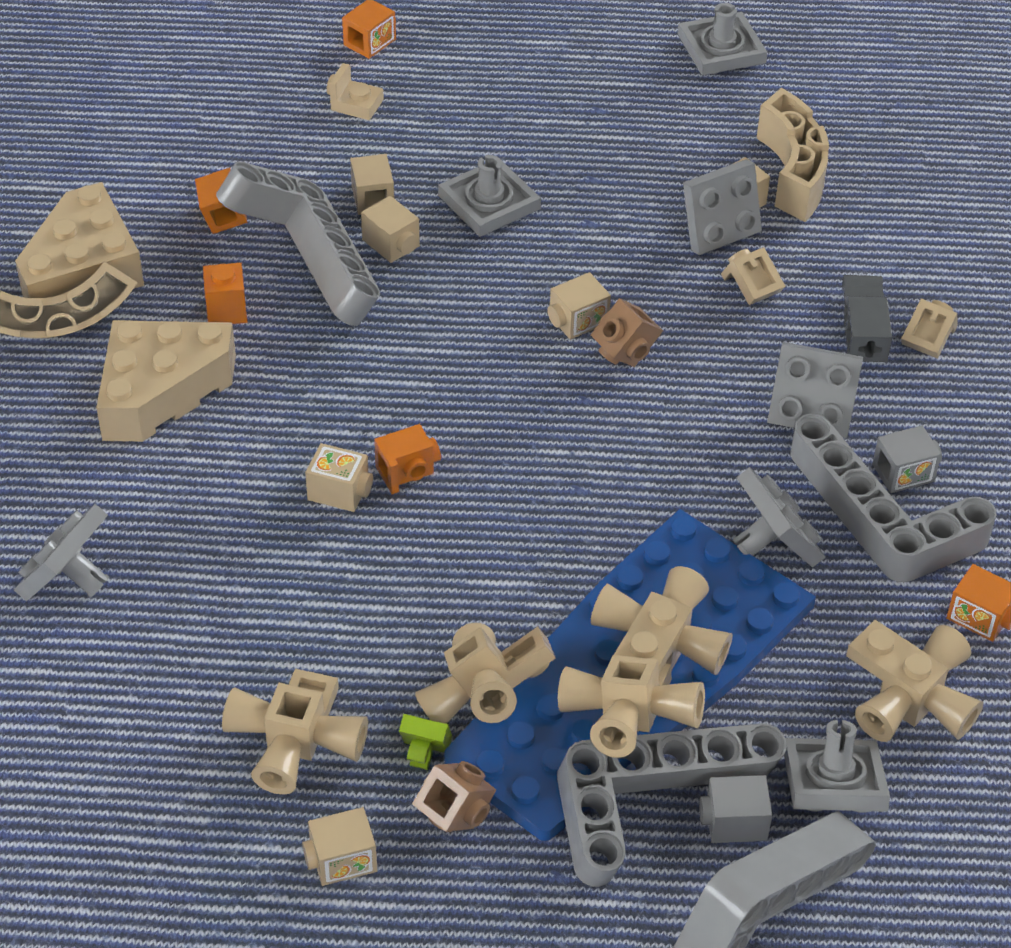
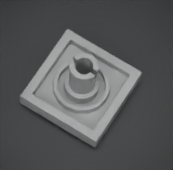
M730 3L716 5L714 9L715 17L678 24V36L701 75L748 68L765 64L767 61L768 52L743 12H737L735 6Z
M486 155L485 164L484 159L481 157L478 160V167L438 184V196L479 237L541 209V197L500 158L494 155Z
M745 159L683 182L691 251L702 255L762 232L754 162Z
M783 342L767 423L795 428V423L801 416L818 414L825 417L843 438H847L863 357Z
M750 467L736 477L762 515L760 519L740 535L733 538L734 543L739 544L737 547L744 555L751 554L754 556L778 537L811 567H814L826 558L817 545L822 538L806 519L802 520L797 513L801 510L786 490L782 492L768 474L761 478Z
M96 504L83 515L76 510L63 525L61 524L44 542L45 546L38 553H35L20 569L18 573L24 578L14 591L27 602L57 574L63 572L83 589L90 598L94 596L104 585L103 583L109 579V576L98 569L80 551L82 550L81 546L105 520L108 514Z
M838 720L830 721L826 726V739L785 738L787 748L784 758L793 809H804L814 812L822 810L855 811L859 813L870 811L888 812L890 793L877 740H854L857 728L846 720H842L841 734L837 733Z

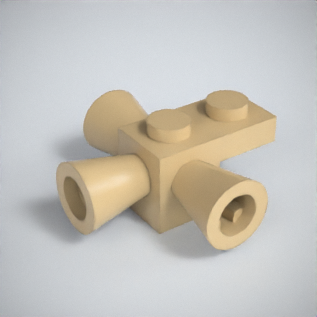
M683 566L672 568L669 571L663 594L651 592L643 606L610 584H606L595 602L591 615V625L627 632L614 655L657 659L659 674L665 664H671L672 671L682 653L712 674L717 675L726 660L733 637L732 633L691 626L692 610L708 594L709 586L701 574Z
M874 620L848 645L846 657L883 681L880 693L858 706L855 710L856 720L863 731L875 740L888 742L892 739L902 720L915 727L930 711L957 740L961 739L980 715L983 701L944 685L948 672L970 658L971 647L967 639L955 628L939 625L933 631L923 650H921L882 623Z
M469 623L458 629L453 637L452 647L444 652L452 676L416 691L415 696L425 714L432 721L447 724L471 699V710L476 718L486 723H498L507 719L515 710L517 698L513 688L527 678H533L543 673L549 666V663L556 658L548 638L538 626L501 652L496 646V637L490 627L482 623Z
M613 655L602 678L566 666L561 673L558 686V707L560 712L603 709V715L590 730L591 741L601 753L610 757L621 758L628 756L634 751L637 731L650 732L656 715L699 728L704 712L705 687L703 682L670 684L672 680L671 664H665L659 674L657 659Z
M295 669L289 685L278 683L271 703L236 687L232 688L223 711V732L266 733L267 750L251 772L253 781L259 787L275 794L292 793L296 789L300 758L312 761L317 745L355 762L360 759L367 737L368 717L329 716L339 689L338 678Z

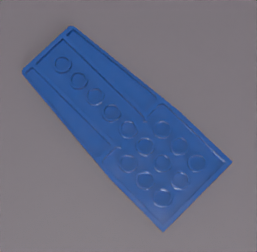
M679 509L607 574L548 637L556 659L549 663V666L543 673L533 678H527L513 688L517 698L514 712L507 719L498 723H486L475 717L444 751V764L465 761L478 767L485 774L484 780L496 789L490 803L539 840H551L566 827L557 781L558 769L569 747L575 742L591 739L590 730L603 715V709L560 712L558 707V686L561 673L567 666L602 678L612 656L627 633L626 631L591 625V615L595 602L606 584H610L643 606L651 592L663 594L669 571L674 567H688L704 577L708 583L709 592L692 610L691 626L732 633L731 646L726 660L717 675L712 674L681 653L671 671L672 680L670 684L703 682L705 687L704 712L734 688L814 608L816 596L751 554L744 555L737 545ZM656 715L650 732L637 731V735L682 731L688 725ZM618 759L623 768L633 771L636 769L631 761ZM582 763L573 764L577 772L583 775L591 774L590 769ZM582 807V812L586 811L589 807Z

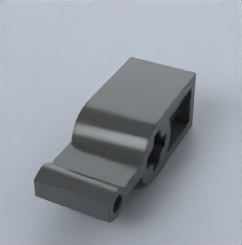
M843 275L842 290L845 302L844 328L847 354L862 356L863 362H887L892 342L888 300L887 297H884L882 276Z

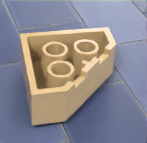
M102 182L66 192L15 260L22 295L25 298H48L73 290L88 280L103 262L108 263L137 281L138 283L135 288L144 286L139 250Z
M113 320L96 406L102 441L143 442L156 434V427L170 418L176 421L201 405L200 399L210 392L217 390L220 393L231 386L236 359L232 323Z

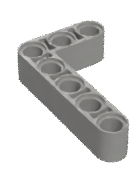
M235 162L216 193L220 203L234 212L285 225L331 311L338 319L348 325H360L380 296V290L323 190L313 182L246 162Z
M806 414L797 419L791 446L792 460L889 579L896 582H909L987 548L997 516L996 508L990 501L981 497H969L911 520L825 417L818 414Z
M759 723L637 735L634 751L628 756L614 758L601 753L595 748L591 739L575 742L569 747L558 769L557 781L573 866L577 877L589 886L600 887L613 879L623 863L625 843L615 794L708 785L710 777L766 775L767 777L786 751V739L783 733L771 724ZM752 746L762 748L768 757L758 755ZM708 750L719 752L725 762L713 759ZM669 754L676 757L681 766L669 764L663 755ZM618 759L631 761L635 765L636 770L623 768ZM582 763L590 769L591 774L583 775L577 772L573 764ZM591 807L595 809L601 819L592 820L586 817L581 808ZM595 851L604 854L609 861V865L603 866L595 863L590 856V852Z
M836 811L723 867L705 886L673 948H746L759 924L858 871L874 852L876 842L840 811Z

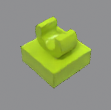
M403 714L399 733L404 743L410 744L407 754V760H410L409 765L428 770L433 750L444 753L451 744L453 736L448 724Z

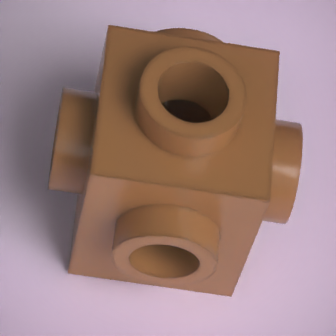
M619 298L610 311L602 316L599 325L591 333V336L601 345L598 351L608 361L615 365L620 361L635 367L639 361L648 355L650 347L663 330L640 307Z
M461 761L460 763L438 764L434 765L426 777L412 805L426 815L433 825L445 832L474 829L489 814V802L496 789L484 780L485 774L483 771L471 763Z

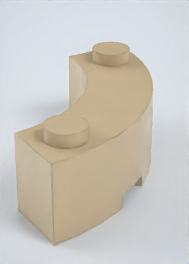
M780 88L760 107L757 139L770 147L785 166L779 172L775 207L806 222L814 213L822 198L828 164L829 142L824 126H819L812 117V109L792 93Z
M103 262L98 270L83 284L54 297L25 298L0 291V333L24 338H52L78 332L94 325L118 308L130 295L138 282L108 263Z

